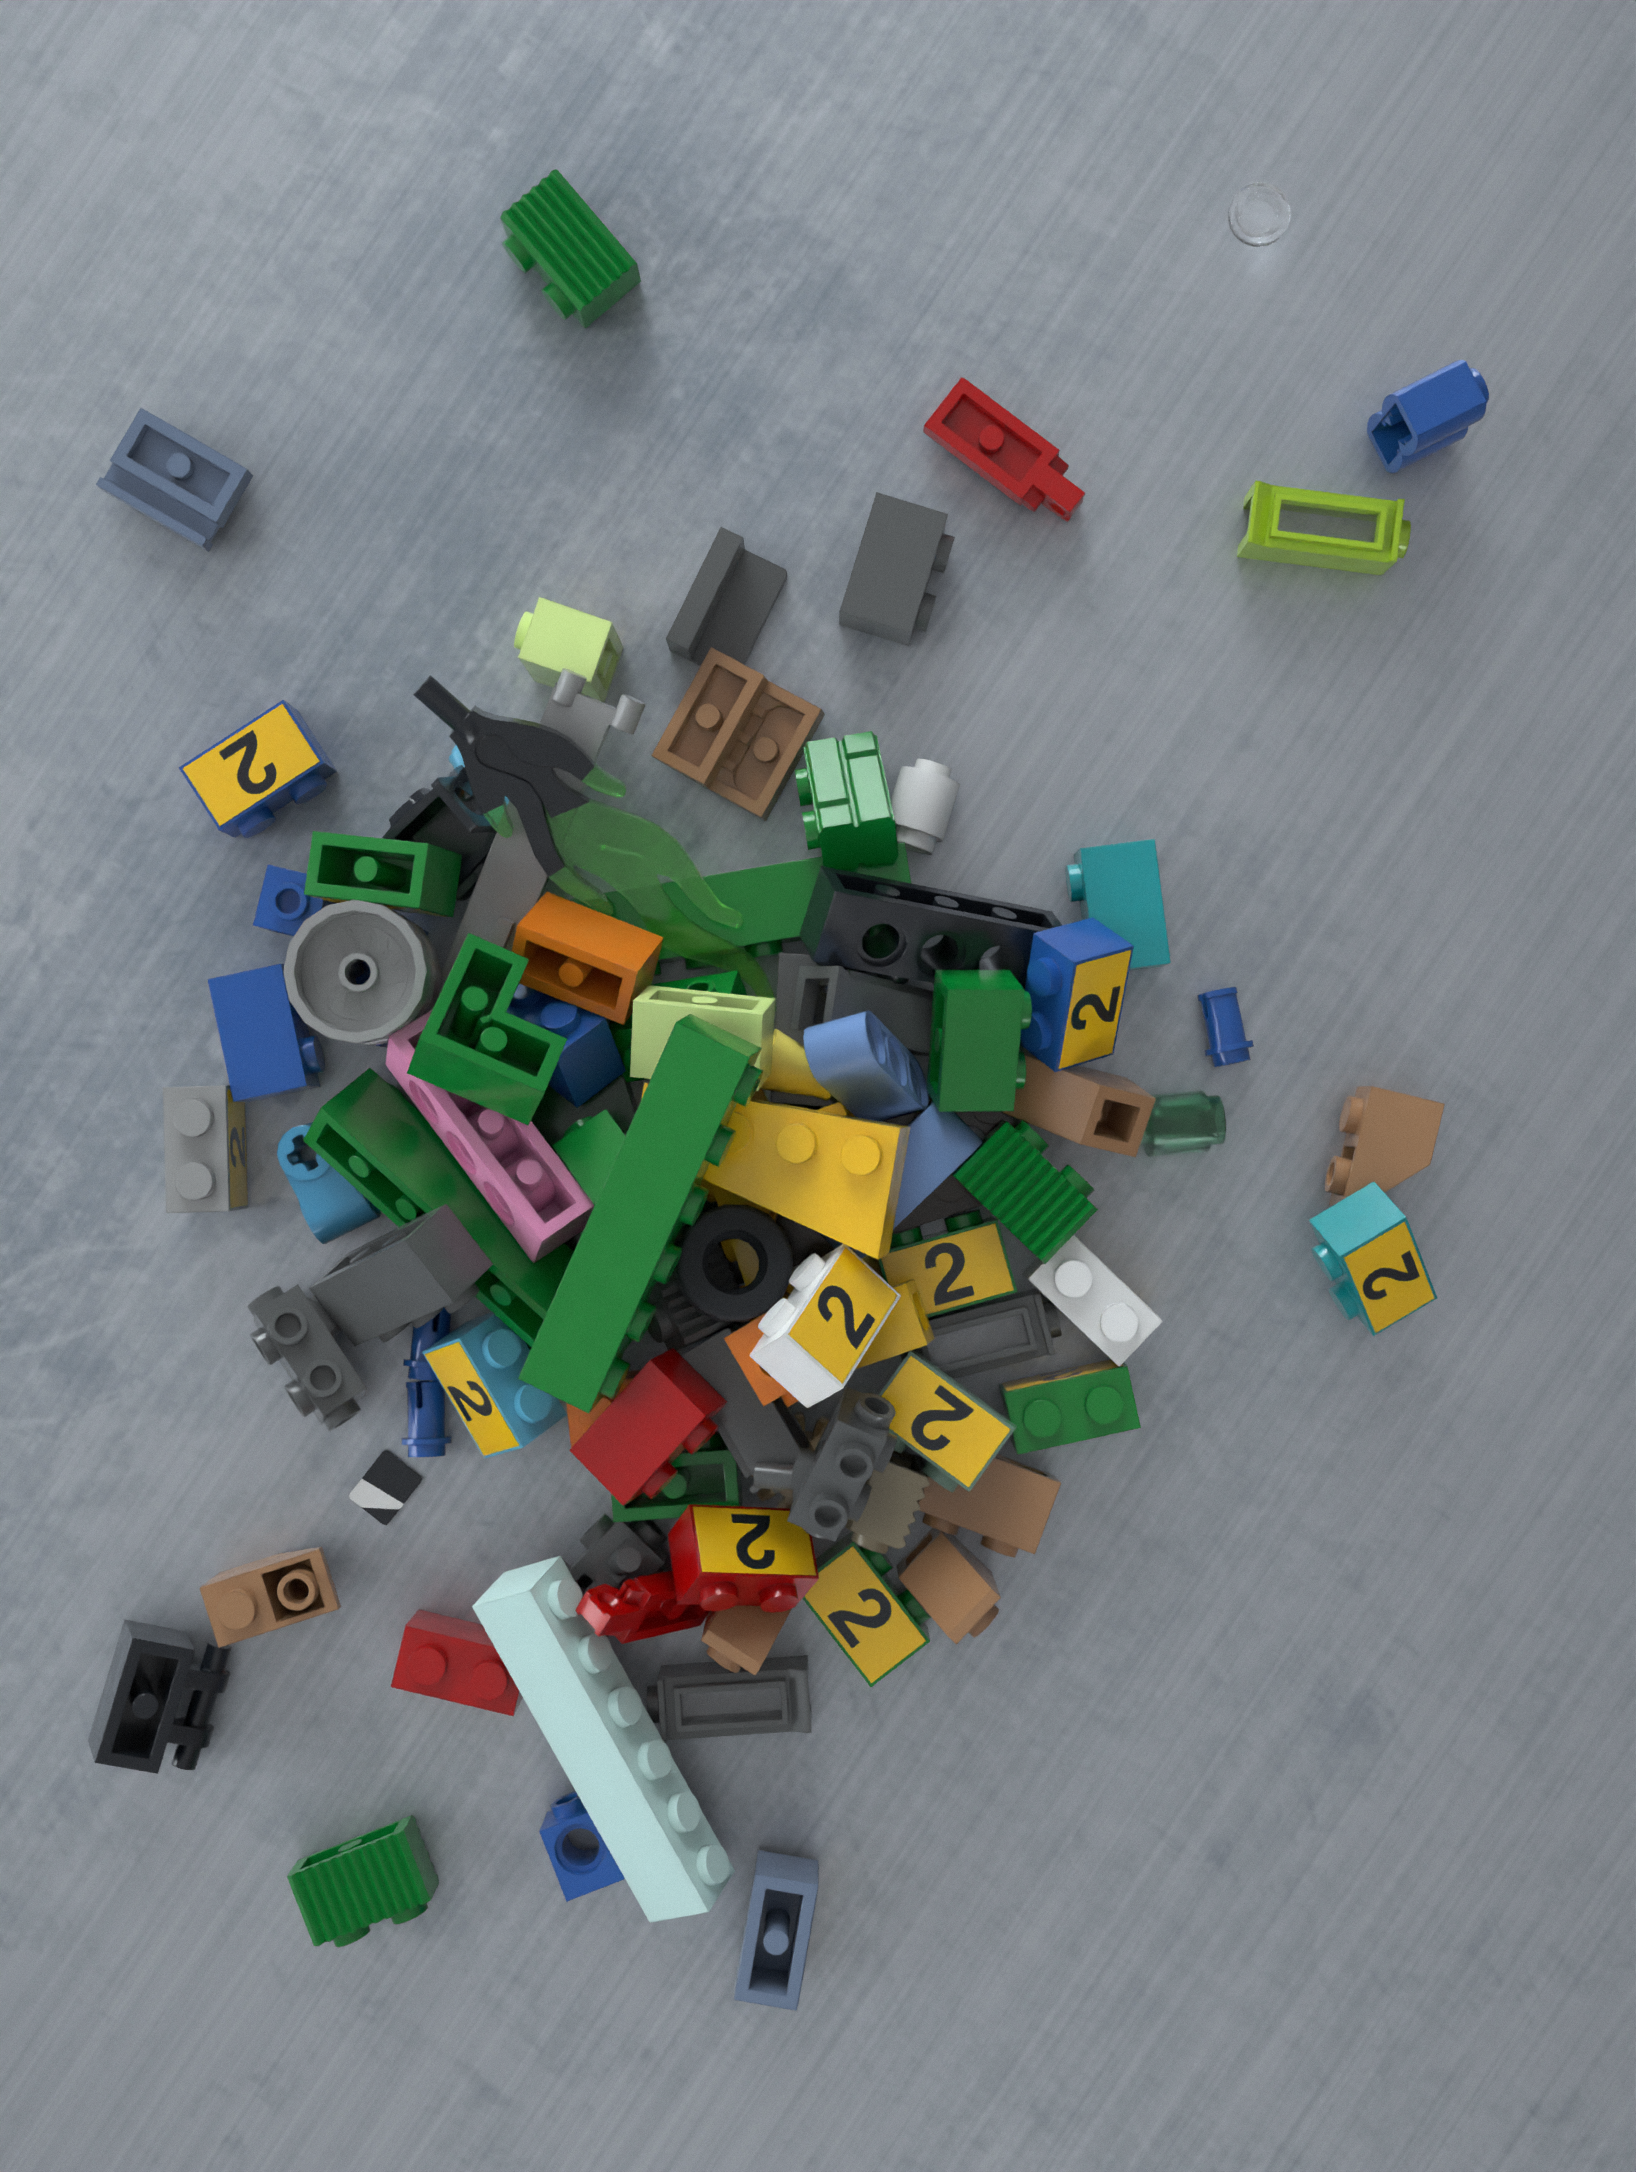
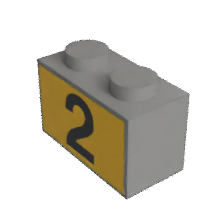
M230 1085L163 1087L166 1213L225 1212L248 1208L245 1102H233Z

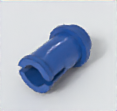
M1237 987L1224 988L1197 995L1198 1001L1201 1003L1210 1049L1204 1050L1205 1056H1212L1214 1067L1251 1060L1248 1048L1254 1047L1253 1040L1246 1041L1236 995L1238 993Z
M445 1308L421 1327L415 1328L413 1326L410 1359H404L403 1366H409V1379L439 1381L422 1351L450 1333L451 1313L449 1314Z
M439 1381L406 1382L408 1437L402 1438V1445H408V1457L445 1456V1444L452 1443V1436H445V1390Z

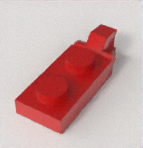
M961 377L924 425L923 433L1020 506L1023 504L1026 508L1035 512L1042 503L1044 507L1068 522L1083 503L1085 492L1063 476L1068 470L1069 465L1059 457L1060 450L965 378Z
M673 1570L652 1575H640L633 1580L628 1579L623 1583L620 1590L605 1583L587 1590L575 1610L578 1615L581 1614L595 1629L594 1633L598 1637L604 1635L615 1636L621 1644L701 1626L710 1612L704 1610L701 1605L677 1604Z

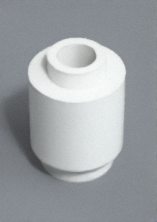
M918 758L914 767L902 766L900 769L891 804L895 818L897 844L905 842L906 850L932 855L936 842H943L960 787L958 782L949 778L952 769L943 764Z

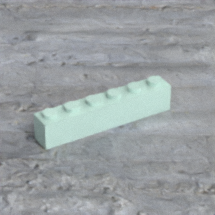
M561 1556L504 1572L472 1608L647 1919L651 1923L709 1912L735 1870L728 1859L726 1851L719 1843L703 1814L696 1797L692 1794L672 1758L668 1746L661 1738L646 1711L638 1692L634 1689L620 1664L610 1641L605 1635L598 1637L594 1633L595 1629L589 1622L575 1611L583 1595Z

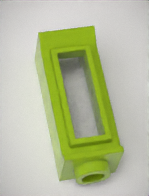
M1255 480L1244 497L1243 509L1250 510L1247 534L1238 545L1237 557L1382 576L1397 562V558H1404L1407 552L1411 523L1408 520H1402L1405 499L1393 501L1275 486Z

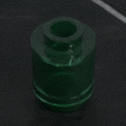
M1203 1090L1152 1095L1156 1100L1140 1144L1143 1145L1148 1157L1208 1152L1211 1145L1224 1143L1226 1137V1117L1219 1095L1206 1096Z

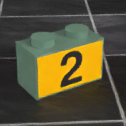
M910 1351L879 1393V1396L888 1400L895 1408L896 1413L889 1427V1433L897 1436L894 1450L901 1454L909 1446L928 1461L922 1468L923 1472L952 1493L958 1485L968 1492L971 1491L1017 1427L917 1351Z

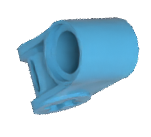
M311 1122L293 1127L283 1134L278 1143L277 1157L299 1200L302 1214L309 1228L322 1244H327L379 1218L381 1211L321 1156L317 1154L316 1160L311 1159L307 1161L302 1158L300 1151L308 1146L303 1139L313 1123Z

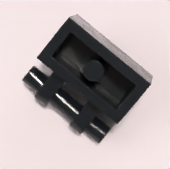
M124 1619L88 1738L94 1762L158 1774L167 1743L177 1744L171 1764L180 1769L195 1770L201 1749L209 1747L214 1726L209 1722L218 1693H224L231 1672L226 1670V1665L232 1647L226 1645L218 1648L216 1641H208L202 1663L191 1664L195 1649L186 1631ZM183 1689H194L186 1716L175 1718Z

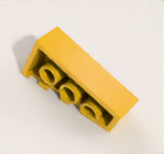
M644 1082L642 1097L649 1084L647 1082ZM751 1099L747 1107L737 1103L727 1124L728 1127L736 1130L731 1147L719 1167L711 1163L709 1164L703 1179L875 1259L888 1255L911 1127Z

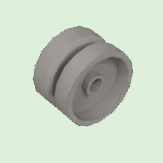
M359 900L327 905L306 919L288 944L283 970L288 998L304 1023L327 1038L373 1046L388 1043L390 1035L431 1011L438 999L442 979L437 949L422 927L386 906ZM365 961L370 967L371 974L368 981L360 985L357 984L356 978L364 973L362 963Z

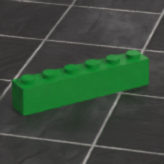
M905 842L898 843L899 857L896 858L895 862L866 866L864 863H860L858 868L845 870L911 883ZM822 856L587 895L568 900L664 937L654 973L655 977L662 975L660 964L685 960L686 970L704 969L722 965L721 954L746 950L747 960L764 959L784 953L782 944L802 941L799 935L820 867L823 866ZM877 924L869 928V937L881 932L886 924Z
M692 1014L685 1016L675 1023L518 1379L588 1414L604 1396L611 1399L615 1398L631 1365L621 1359L630 1339L637 1342L641 1341L655 1314L656 1306L647 1302L656 1281L663 1284L668 1282L682 1254L683 1249L674 1245L683 1222L693 1226L706 1202L709 1190L700 1186L708 1166L711 1163L719 1167L734 1140L736 1130L727 1126L737 1103L744 1107L748 1106L760 1083L763 1070L754 1065L761 1052V1047Z
M368 1068L320 1108L303 1141L398 1227L447 1204L493 1263L475 1282L480 1289L475 1297L532 1348L574 1250L564 1243L533 1264L425 1117L404 1098L403 1094L394 1085L387 1083L375 1071ZM630 1339L626 1349L634 1341L633 1339Z

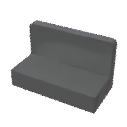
M720 527L666 637L669 650L701 666L712 647L745 665L787 580V571L745 550L743 537Z

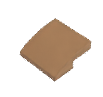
M711 647L651 756L706 789L766 821L804 753L803 747L806 746L808 741H811L825 713L821 708L768 681L763 674Z

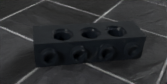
M821 866L799 935L812 961L818 966H842L845 970L857 969L873 972L879 978L891 980L895 984H906L911 979L932 983L933 985L935 970H1010L1025 990L1034 933L1062 926L1054 913L1048 910ZM886 924L878 934L871 937H863L872 926ZM943 935L936 945L923 948L930 938ZM1000 946L995 954L981 959L987 950Z

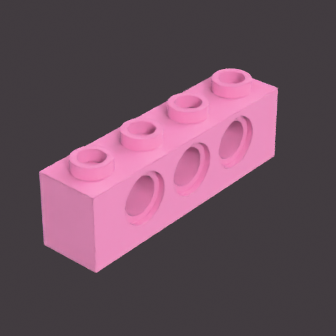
M431 1010L389 1036L385 1065L534 1264L583 1231L594 1208V1204L531 1121L529 1125H526L407 1074L419 1038L432 1012Z

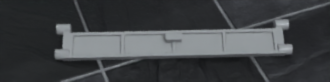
M563 668L558 682L555 683L540 724L570 737L596 764L610 726L620 731L634 734L646 704L636 698L622 694L617 708L581 693L587 678ZM554 768L559 779L568 787L581 794L584 793L593 771L592 769L581 781L567 771ZM510 800L441 972L442 979L438 997L468 933L512 951L517 924L541 899L550 878L536 859L518 811ZM577 808L553 818L550 817L546 809L554 840L560 851ZM398 1082L396 1088L403 1094L404 1098L414 1108H416L419 1111V1109L416 1107V1105L413 1103V1101L410 1099L408 1094L405 1092V1090Z

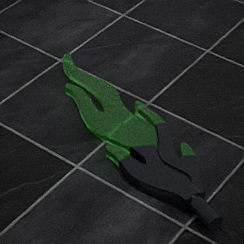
M431 675L420 685L413 695L452 729L449 737L457 745L462 755L474 798L483 815L495 831L504 838H509L513 834L514 826L507 810L506 796L518 811L536 859L547 876L567 894L586 903L596 911L611 916L614 906L610 899L600 889L578 875L574 865L595 874L614 887L631 903L651 933L664 937L662 943L664 948L685 958L708 963L730 972L738 970L740 977L752 987L757 997L775 998L766 972L750 953L703 929L688 919L663 889L657 874L668 876L674 880L687 897L712 921L735 928L743 924L742 914L718 900L682 845L659 825L637 814L590 799L568 787L559 779L554 768L567 771L593 790L616 798L625 796L627 787L624 782L604 771L570 737L553 728L532 721L495 715L483 711L476 705L469 710Z

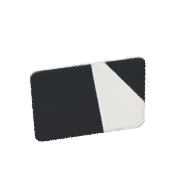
M384 1450L351 1491L349 1497L380 1523L387 1525L421 1483L422 1477L390 1451Z

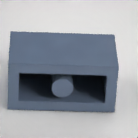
M762 1850L757 1851L737 1968L734 2000L797 2011L818 1893L819 1860Z

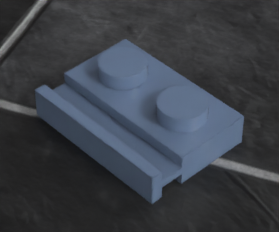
M140 408L110 459L112 465L105 477H100L96 485L105 493L209 552L213 546L211 541L220 527L223 528L253 475L247 468L145 409Z

